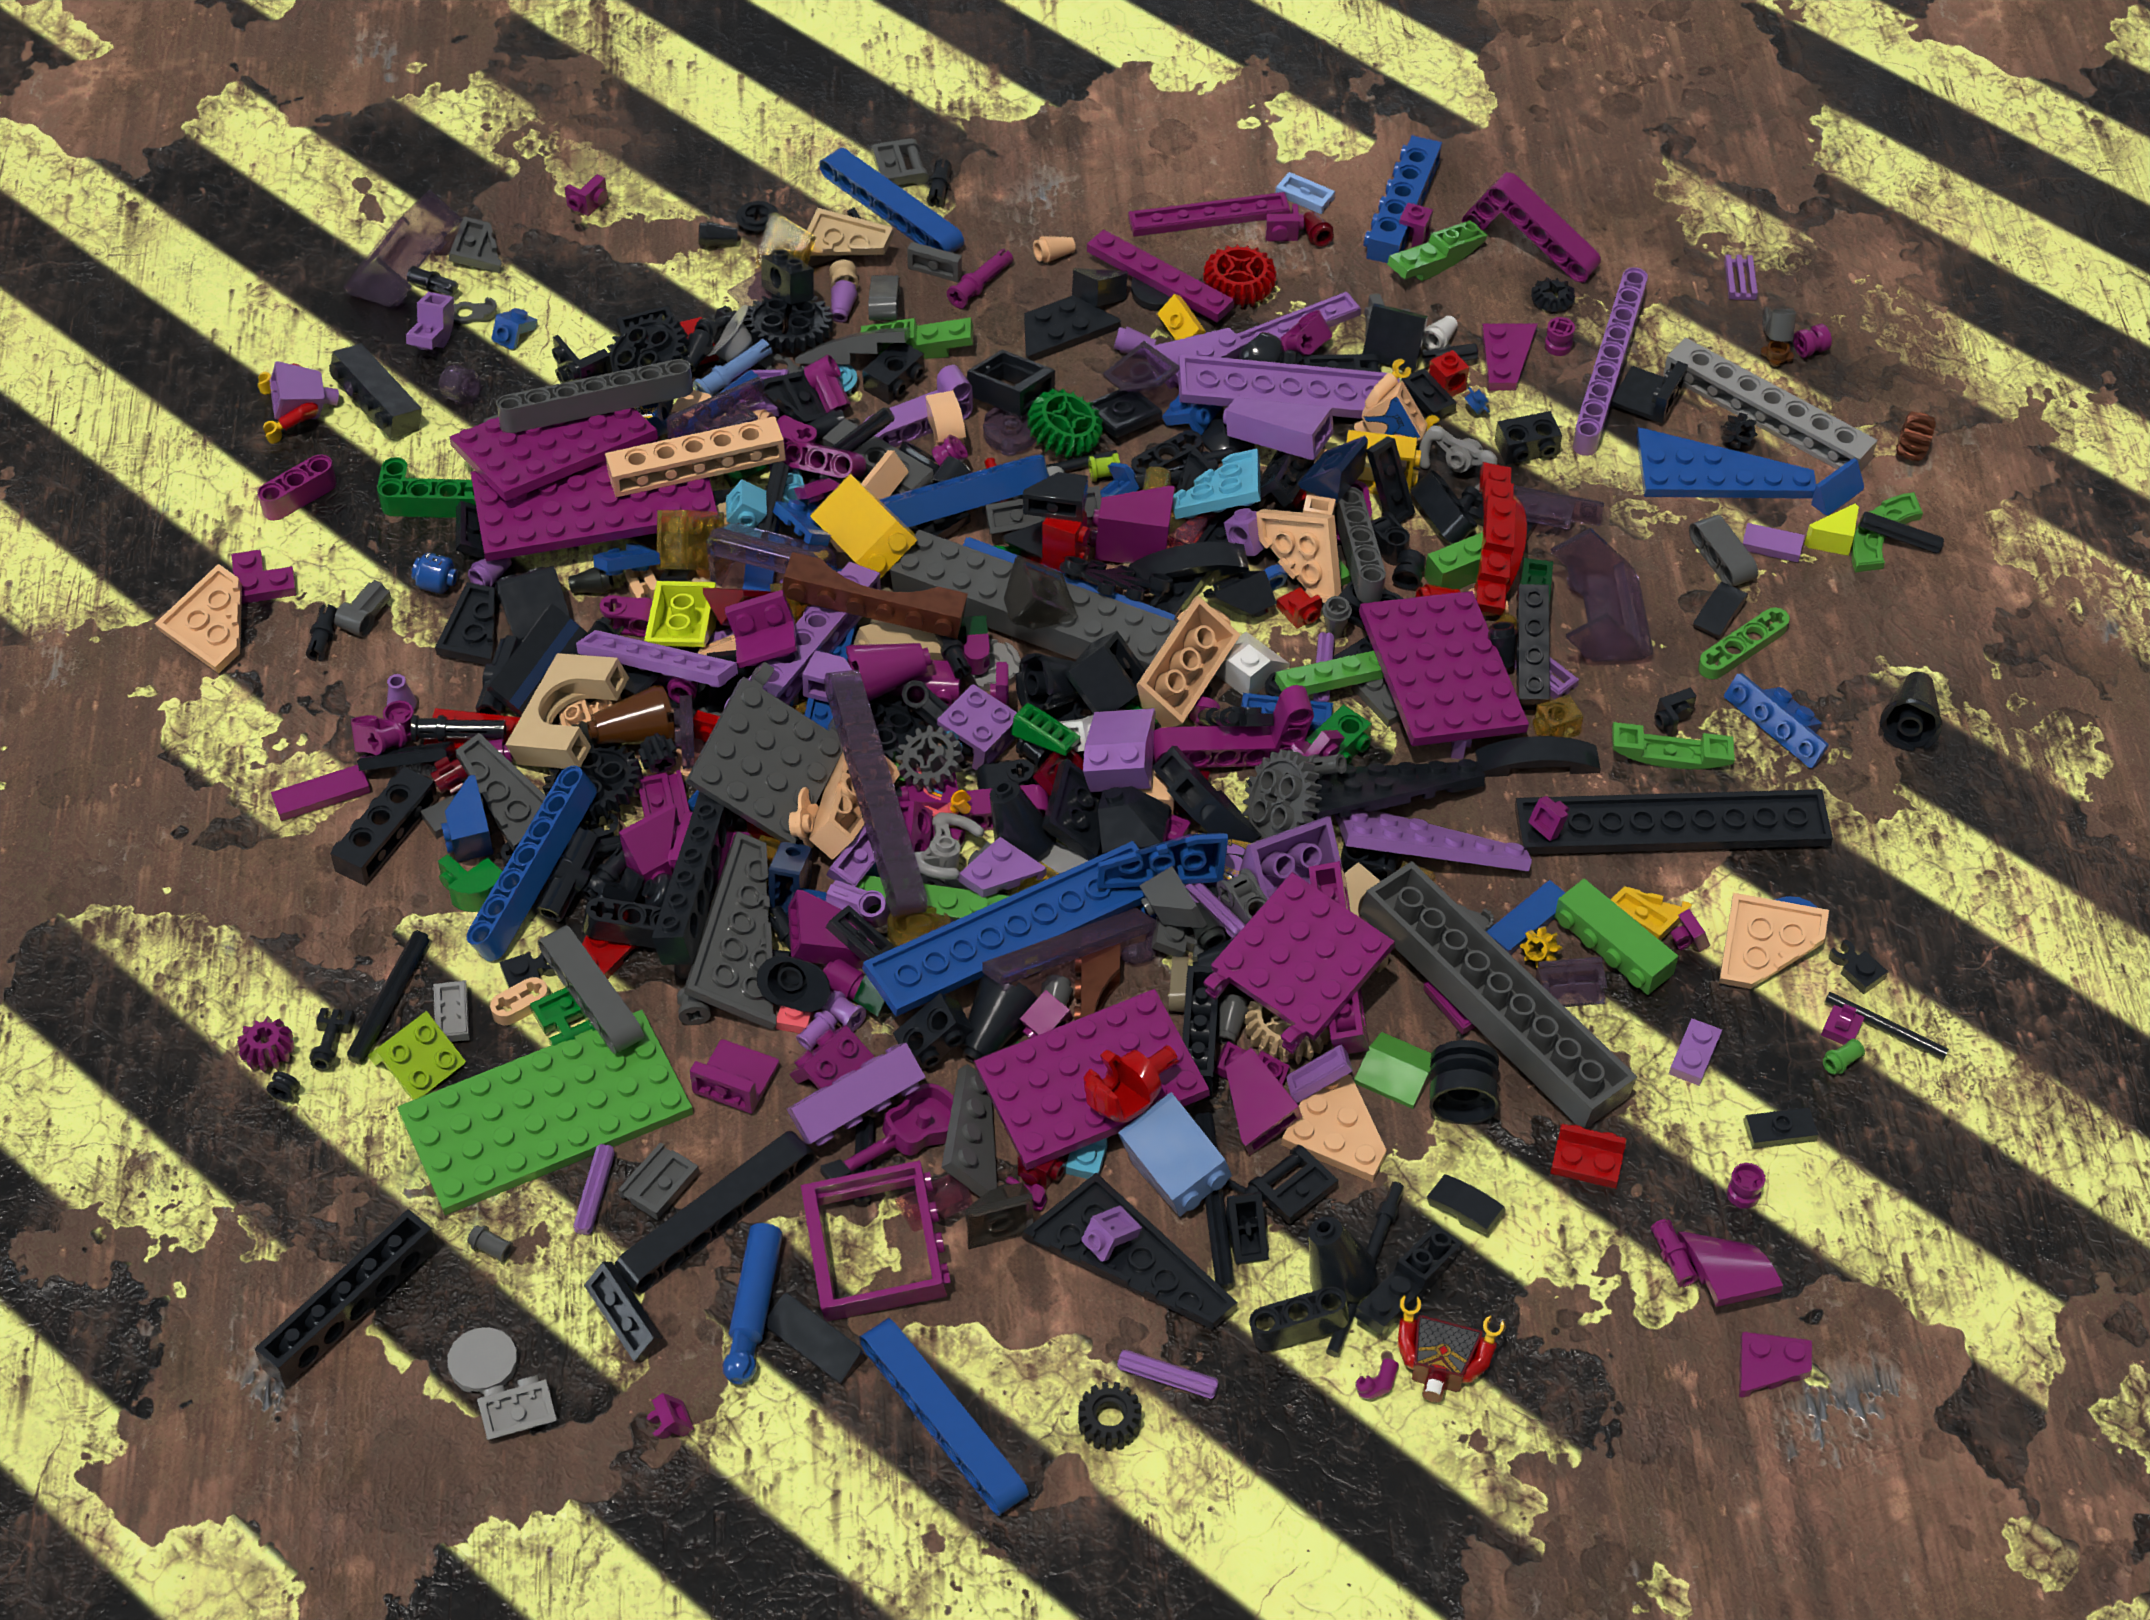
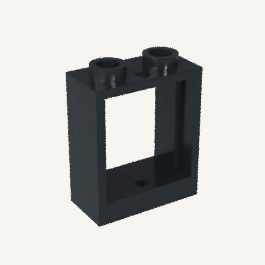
M1005 350L997 352L967 370L966 379L972 386V398L1018 416L1028 412L1033 401L1042 395L1043 392L1048 393L1052 388L1055 389L1054 369ZM1005 379L1017 385L1012 386L1007 383L1001 382V380Z

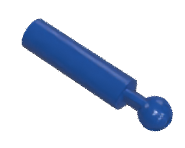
M768 1223L754 1224L750 1227L728 1333L732 1339L730 1353L725 1357L722 1364L723 1374L734 1384L747 1383L754 1377L757 1370L754 1354L756 1344L762 1341L783 1236L782 1231L778 1227Z

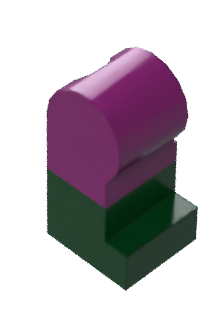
M986 615L963 617L957 640L961 641L962 644L966 643L964 645V655L972 667L971 674H983L990 668V646Z

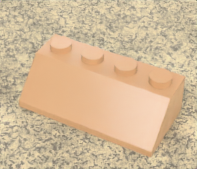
M1196 596L1136 685L1142 709L1155 708V718L1158 720L1161 728L1175 727L1185 721L1240 637V634L1201 597Z

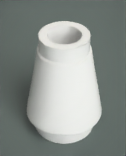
M1446 316L1427 326L1423 344L1428 349L1446 347V344L1458 327L1456 319L1452 316Z

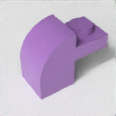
M427 292L417 302V324L406 334V344L417 346L421 350L433 349L435 346L444 348L450 338L454 323V297Z

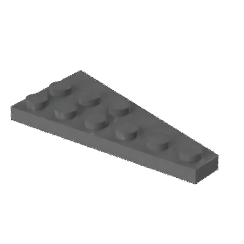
M737 831L733 837L683 994L772 1030L776 1026L773 1002L768 1001L761 994L757 986L759 967L767 959L773 957L771 922H768L770 900L769 896H767L766 886L768 878L767 845L765 842Z

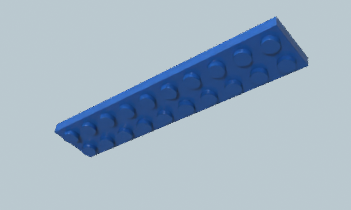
M1131 841L863 962L862 970L893 1014L899 1016L931 1001L939 993L947 994L982 978L987 971H997L1141 905V899L1146 896L1140 886L1097 889L1098 862L1140 849Z

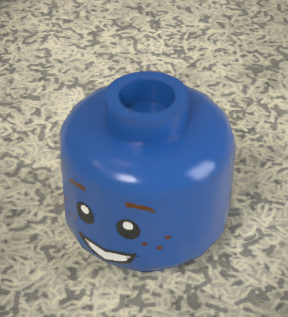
M430 552L425 553L421 558L417 557L412 568V580H415L416 586L422 590L437 594L445 593L449 586L454 587L458 577V570L454 569L452 559Z

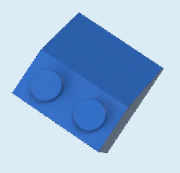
M471 775L468 776L445 810L447 823L441 824L448 854L454 852L457 863L493 854L489 828L476 776Z

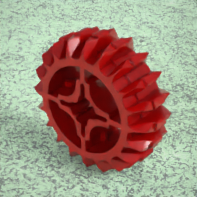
M1237 244L1231 248L1226 245L1224 250L1217 249L1215 254H1210L1208 261L1204 265L1203 281L1206 285L1234 299V305H1240L1243 308L1245 304H1249L1253 307L1255 302L1263 303L1264 298L1270 297L1276 285L1277 271L1273 259L1268 258L1267 252L1260 253L1259 247L1250 249L1249 245L1239 247Z

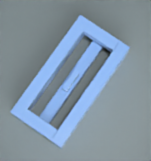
M1288 172L1276 186L1275 193L1285 192L1288 201L1321 215L1324 212V207L1327 208L1329 203L1335 199L1334 190L1291 172Z

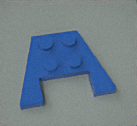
M789 499V502L776 501L773 513L786 525L790 526L792 522L795 525L794 532L800 536L805 534L804 541L807 544L828 546L831 535L825 532L810 517L821 503L812 502L805 504L795 499Z

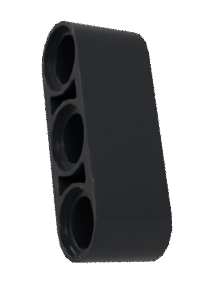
M1430 469L1410 489V492L1434 525L1451 544L1465 539L1477 527V523L1449 485L1434 470Z
M1332 1286L1260 1307L1252 1312L1249 1323L1255 1346L1263 1351H1273L1339 1331L1348 1324L1350 1318L1345 1293L1341 1289ZM1301 1317H1303V1318H1304V1319H1302V1320H1298V1321H1297V1320H1295V1319H1297V1318H1301ZM1267 1327H1270V1328H1271V1329L1265 1330V1331L1262 1330V1329L1267 1328Z

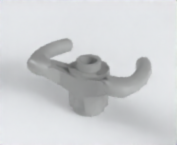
M1431 426L1424 434L1420 443V466L1423 469L1430 467L1429 454L1433 441H1436L1446 452V462L1448 467L1454 472H1465L1474 465H1482L1483 462L1497 465L1496 455L1490 450H1483L1478 441L1471 438L1457 439L1440 426Z
M941 812L932 819L935 836L930 842V846L925 851L912 853L908 862L909 866L917 872L944 882L945 879H957L959 877L958 868L961 846L957 840L951 837L949 825L961 827L976 837H982L984 829L975 821L965 816Z

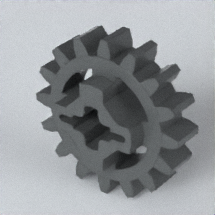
M928 725L925 733H922L917 728V736L913 738L907 735L905 738L908 744L898 746L902 755L896 756V761L899 764L897 769L908 785L913 784L918 791L921 790L923 785H925L928 792H932L933 785L936 784L943 789V781L947 779L950 782H954L952 773L961 772L962 770L958 764L964 761L961 750H963L962 746L952 732L946 733L945 729L941 726L935 732L932 726ZM912 768H915L916 771H922V774L915 772Z

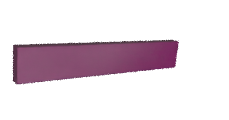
M1285 192L1129 211L1128 221L1133 237L1262 221L1266 220V214H1290V207Z

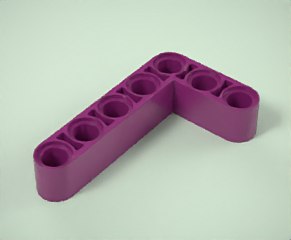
M1511 172L1502 174L1462 218V223L1471 221L1483 231L1502 212L1570 278L1577 282L1586 281L1601 263L1599 253L1517 175Z
M1293 685L1281 692L1273 712V726H1194L1154 730L1153 748L1155 763L1172 746H1178L1196 768L1259 766V764L1263 763L1264 757L1270 758L1271 752L1279 753L1281 749L1293 751L1290 745L1295 741L1305 740L1314 718L1307 690L1302 685Z

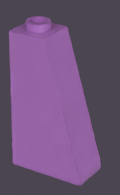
M1235 397L1231 404L1225 408L1223 414V422L1227 425V436L1311 460L1316 458L1334 433L1332 407Z

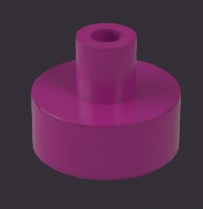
M1200 697L1189 713V717L1195 722V726H1210L1198 719V713L1208 707L1220 709V705L1215 700L1208 697Z

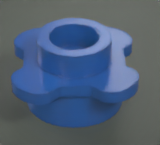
M1469 387L1468 390L1471 393L1465 397L1468 404L1478 415L1484 410L1490 413L1491 411L1486 406L1490 402L1480 389L1474 392Z

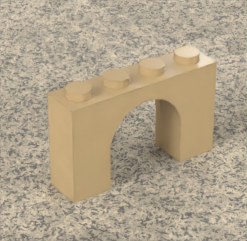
M557 653L505 744L518 765L560 769L574 765L581 767L591 749V745L582 730L577 726L553 725L552 722L563 708L578 700L603 699L617 701L629 679L618 658Z

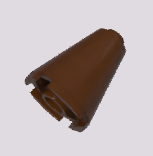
M654 685L592 714L591 721L587 722L590 739H596L598 744L640 745L647 736L650 737L656 733H659L661 736L665 735L667 739L672 738L673 742L675 741L674 722H670L669 712H672L664 687L660 685Z

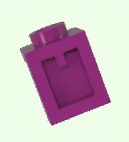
M1407 203L1399 223L1411 227L1409 236H1413L1411 247L1413 248L1426 243L1430 234L1433 209Z

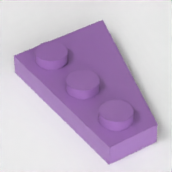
M1230 328L1147 347L1146 355L1179 385L1177 365L1179 354L1233 359L1239 355L1247 343Z

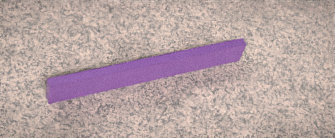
M1344 292L1240 332L1237 335L1246 343H1249L1261 332L1271 333L1281 340V337L1295 326L1303 316L1312 311L1320 310L1328 327H1332L1360 316L1361 308L1348 292ZM1156 365V372L1169 389L1179 386Z

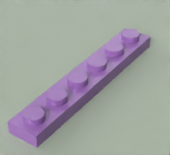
M594 630L576 643L578 654L615 657L619 659L621 665L636 667L639 670L658 672L664 676H675L686 681L709 684L711 687L723 686L728 680L738 674L737 663L598 630Z

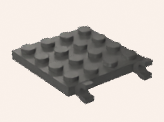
M763 662L760 668H755L750 680L745 677L739 680L685 783L780 842L796 843L799 837H792L790 833L789 815L798 809L799 792L803 787H807L811 804L817 803L847 744L840 736L849 725L852 717L844 712H840L838 717L834 716L828 729L820 726L762 689L775 669L766 662Z

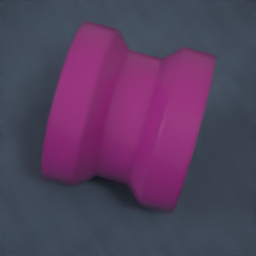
M949 435L944 439L942 445H937L932 449V455L939 466H941L947 456L954 457L960 461L968 457L964 444L954 435Z

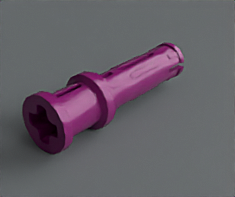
M1002 248L996 255L979 267L978 270L973 273H966L961 278L960 283L949 287L946 294L950 303L959 309L964 308L971 297L978 296L987 282L1013 262L1011 252Z

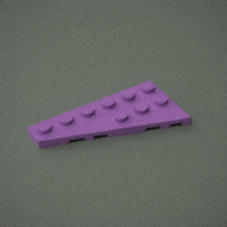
M1359 808L1351 810V816L1340 818L1338 813L1334 814L1345 845L1349 847L1522 871L1530 870L1532 859L1528 851L1524 850V847L1517 843H1503L1428 824V822L1422 819H1408L1376 810L1368 812Z

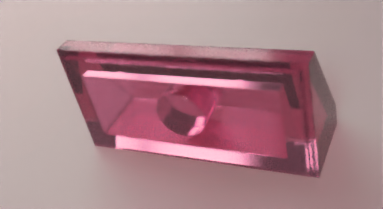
M951 1174L932 1182L934 1191L928 1192L929 1202H936L939 1221L972 1206L968 1188ZM916 1189L896 1198L895 1203L909 1227L914 1232L923 1229Z

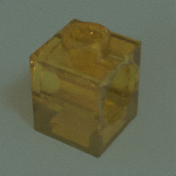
M1569 694L1537 705L1535 719H1533V728L1538 736L1573 738L1580 735L1584 716Z

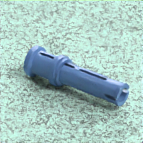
M764 339L759 340L758 343L724 366L716 365L707 376L701 380L698 378L694 380L695 390L710 394L712 397L713 394L722 388L725 389L732 384L734 378L768 355H771V347L766 349L765 347L769 346L767 341Z

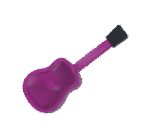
M937 1084L920 1085V1088L910 1093L900 1106L894 1107L886 1113L882 1127L885 1138L845 1161L840 1159L821 1165L820 1173L826 1180L851 1175L852 1171L894 1147L905 1155H914L926 1146L946 1143L954 1096Z

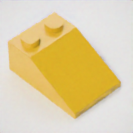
M851 473L810 515L825 532L831 535V538L856 564L879 572L880 579L917 542L914 532Z

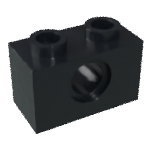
M774 250L771 254L761 256V287L790 305L814 300V268L804 263L801 259H797L789 254L786 250Z
M893 343L862 370L863 390L890 405L925 374L924 353L906 343Z

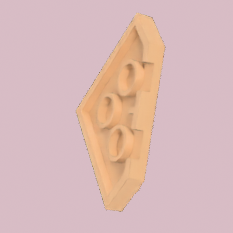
M1268 509L1256 512L1259 541L1266 549H1272L1280 559L1278 563L1292 579H1298L1306 589L1305 592L1311 598L1319 595L1322 598V603H1325L1329 598L1338 596L1342 592L1335 515Z
M218 564L155 623L160 632L218 674L240 654L242 584L239 578Z
M1733 893L1719 983L1752 989L1819 947L1825 940L1829 910Z
M1347 1074L1301 1101L1299 1108L1303 1117L1286 1129L1281 1145L1292 1149L1300 1144L1318 1161L1373 1183L1386 1157V1148L1352 1076Z

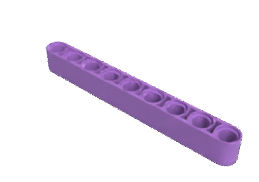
M1628 268L1623 273L1584 397L1573 439L1574 451L1582 456L1593 455L1599 447L1612 398L1617 388L1644 299L1647 273L1640 268Z

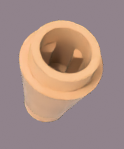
M1041 236L1033 243L1034 256L1037 261L1048 263L1074 253V239L1072 237Z

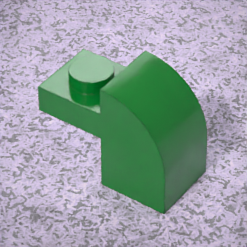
M448 854L438 860L441 873L439 879L444 887L449 890L452 905L463 911L479 912L500 877L502 870L489 858L484 859L468 872Z

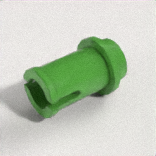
M1851 1039L1837 1050L1827 1051L1823 1058V1065L1831 1074H1842L1846 1071L1848 1065L1865 1055V1049L1860 1041Z

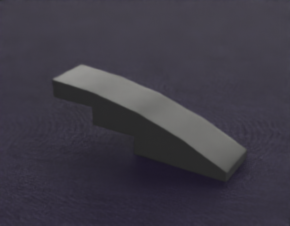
M910 327L877 329L834 339L801 353L795 358V363L812 364L829 354L837 364H851L856 360L855 353L877 354L883 349L882 343H905L910 339Z

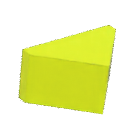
M1855 503L1810 524L1804 545L1810 549L1849 556L1859 507Z

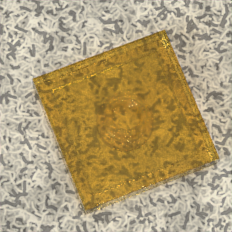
M771 213L755 263L761 266L762 255L771 254L774 250L782 249L808 265L816 236L781 215Z

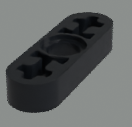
M1183 431L1135 456L1131 461V468L1135 475L1156 471L1158 467L1171 468L1183 465L1182 460L1187 459L1188 454L1195 447L1200 453L1202 452V436L1196 431ZM1164 453L1172 454L1174 457L1172 459L1165 460L1160 458L1159 456Z

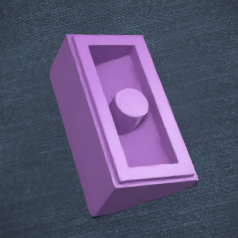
M866 823L854 840L831 865L826 876L832 880H838L856 887L891 841Z

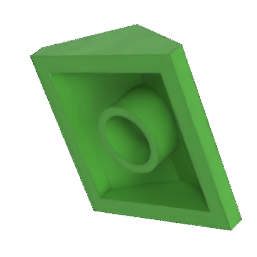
M1381 1032L1369 1046V1050L1361 1063L1354 1082L1361 1087L1414 1109L1430 1080L1431 1053Z

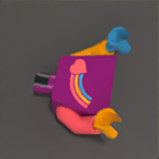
M947 731V732H946V733L952 732V733L954 734L955 738L958 740L959 736H958L955 732H953V731ZM912 768L915 772L922 774V771H916L915 768ZM955 772L952 773L955 781L950 782L946 779L943 781V789L936 784L933 785L932 792H928L925 785H923L921 790L918 791L913 784L908 785L905 782L906 786L891 787L888 791L890 802L916 801L933 811L932 819L941 812L961 815L968 814L971 810V806L967 803L971 800V797L965 790H958Z

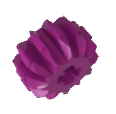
M268 1015L260 1023L254 1019L252 1027L243 1026V1035L239 1036L237 1041L241 1060L247 1062L251 1070L260 1067V1070L264 1073L268 1067L273 1066L278 1070L280 1062H289V1054L294 1052L295 1048L291 1029L285 1026L281 1019L272 1022Z

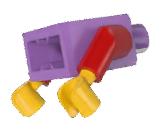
M275 361L272 375L269 372H262L258 377L259 383L257 386L261 394L271 393L274 418L279 420L278 423L267 421L263 425L266 438L271 444L281 440V430L285 429L287 431L303 421L319 418L323 404L337 405L339 390L337 388L323 387L322 374L318 370L305 368L297 363L287 364Z

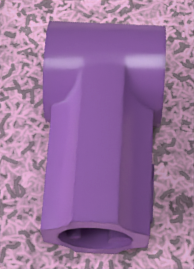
M835 880L827 891L826 902L842 910L849 905L868 923L872 924L874 928L882 927L890 920V907L882 893L878 891H866ZM872 905H881L878 912L873 914L867 913Z

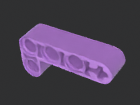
M956 365L944 367L937 375V390L889 408L895 419L875 436L896 447L901 445L902 441L909 442L933 433L928 422L925 396L952 390L958 400L963 420L970 416L973 409L971 384Z

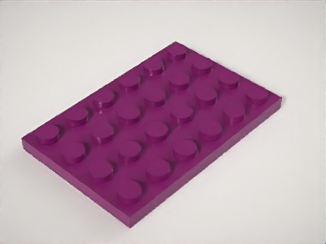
M629 408L516 433L502 431L499 418L497 417L472 428L464 429L457 434L449 436L454 450L506 502L606 460L605 453L644 445L658 439L657 429L635 408Z
M1473 591L1360 604V617L1412 746L1527 732L1529 722L1500 654L1488 638L1489 628Z
M1155 989L974 1061L975 1068L1026 1170L1115 1135L1139 1117L1137 1116L1126 1123L1115 1122L1100 1115L1087 1104L1083 1077L1089 1069L1098 1073L1102 1080L1106 1077L1107 1068L1100 1057L1106 1049L1120 1057L1132 1050H1138L1148 1058L1166 1045L1173 1048L1176 1052L1179 1062L1159 1075L1161 1091L1149 1108L1170 1092L1183 1107L1210 1096L1205 1080Z

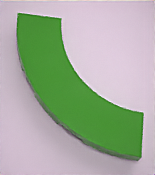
M1914 492L1887 499L1879 507L1869 511L1903 524L1921 520L1923 515ZM1858 525L1851 547V558L1855 572L1883 569L1885 561L1882 545L1887 536L1863 529Z

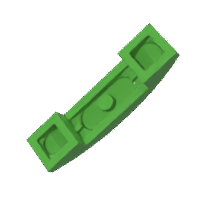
M1613 722L1612 724L1613 750L1642 763L1666 768L1707 769L1731 765L1735 761L1733 736L1703 733L1701 740L1644 734L1643 725Z

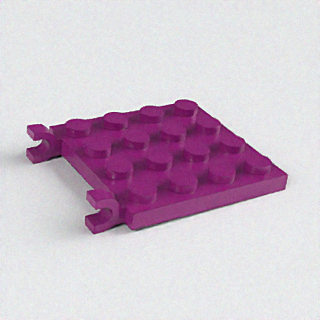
M1291 872L1211 964L1212 971L1214 972L1204 981V985L1208 987L1205 993L1214 1000H1217L1229 983L1233 984L1291 1025L1280 1037L1284 1041L1282 1047L1293 1054L1306 1036L1313 1041L1318 1038L1393 950L1395 942Z

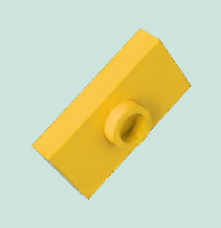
M1173 294L1157 313L1175 340L1206 332L1179 295Z

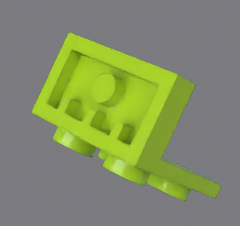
M427 1011L368 1055V1058L375 1066L381 1061L385 1064L412 1100L424 1096L465 1064V1059Z

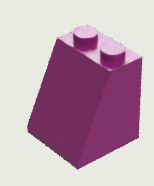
M1164 486L1102 497L1100 509H1094L1092 526H1096L1097 530L1092 529L1090 547H1096L1094 559L1131 564L1149 554L1167 549L1175 486Z

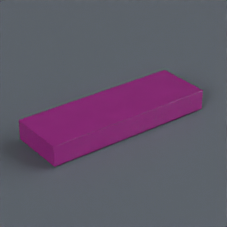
M357 764L273 791L271 795L280 820L283 821L370 793L371 791L363 770L359 771Z

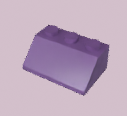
M1326 816L1248 844L1240 870L1247 868L1253 873L1267 899L1270 898L1291 872L1311 884L1310 866L1337 861L1341 863L1331 817Z

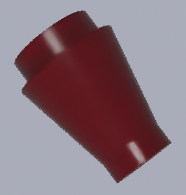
M1314 211L1306 212L1304 214V225L1309 241L1319 247L1328 245L1334 236L1333 226L1319 217Z

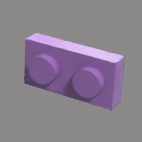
M1691 1018L1670 1067L1669 1075L1700 1086L1720 1039L1722 1029Z

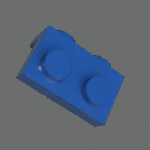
M1178 395L1170 403V407L1163 414L1162 418L1166 426L1189 423L1192 431L1202 435L1223 406L1180 402V396Z

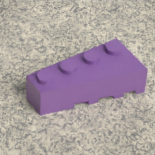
M907 1043L893 1045L885 1050V1055L883 1053L863 1063L857 1071L853 1070L833 1081L829 1087L825 1086L787 1108L786 1110L806 1144L815 1142L819 1146L834 1137L832 1131L843 1125L845 1129H849L863 1121L861 1114L872 1109L876 1113L892 1104L889 1099L892 1096L901 1092L904 1097L920 1088L918 1082L924 1079L925 1075Z

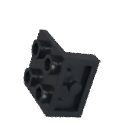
M559 335L553 337L554 348L552 349V354L557 362L555 373L560 383L613 373L610 354L605 349L579 360Z
M1677 361L1673 370H1667L1664 377L1632 366L1612 398L1611 405L1663 424L1684 387L1688 364Z

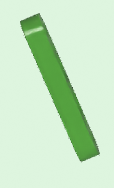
M1777 607L1765 610L1701 654L1698 665L1699 673L1707 679L1722 677L1783 636L1789 624V614ZM1751 632L1758 633L1762 639L1753 640L1747 634ZM1730 646L1737 647L1741 653L1731 654L1726 648Z

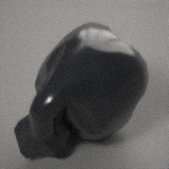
M1261 332L1247 343L1240 351L1238 359L1297 365L1304 359L1298 351H1293L1292 349L1284 350L1282 341L1277 336L1267 332Z

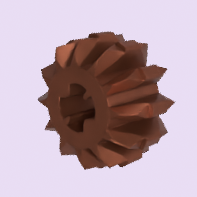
M1910 412L1903 423L1896 446L1897 455L1904 456L1905 459L1922 460L1932 441L1936 427L1935 418L1923 412Z

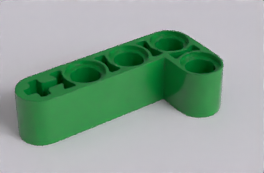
M391 457L385 460L381 466L377 491L381 509L388 516L456 518V507L461 500L476 505L472 480L410 478L407 462L400 457Z

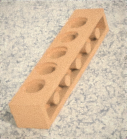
M774 416L607 452L605 457L615 497L785 461L784 440Z

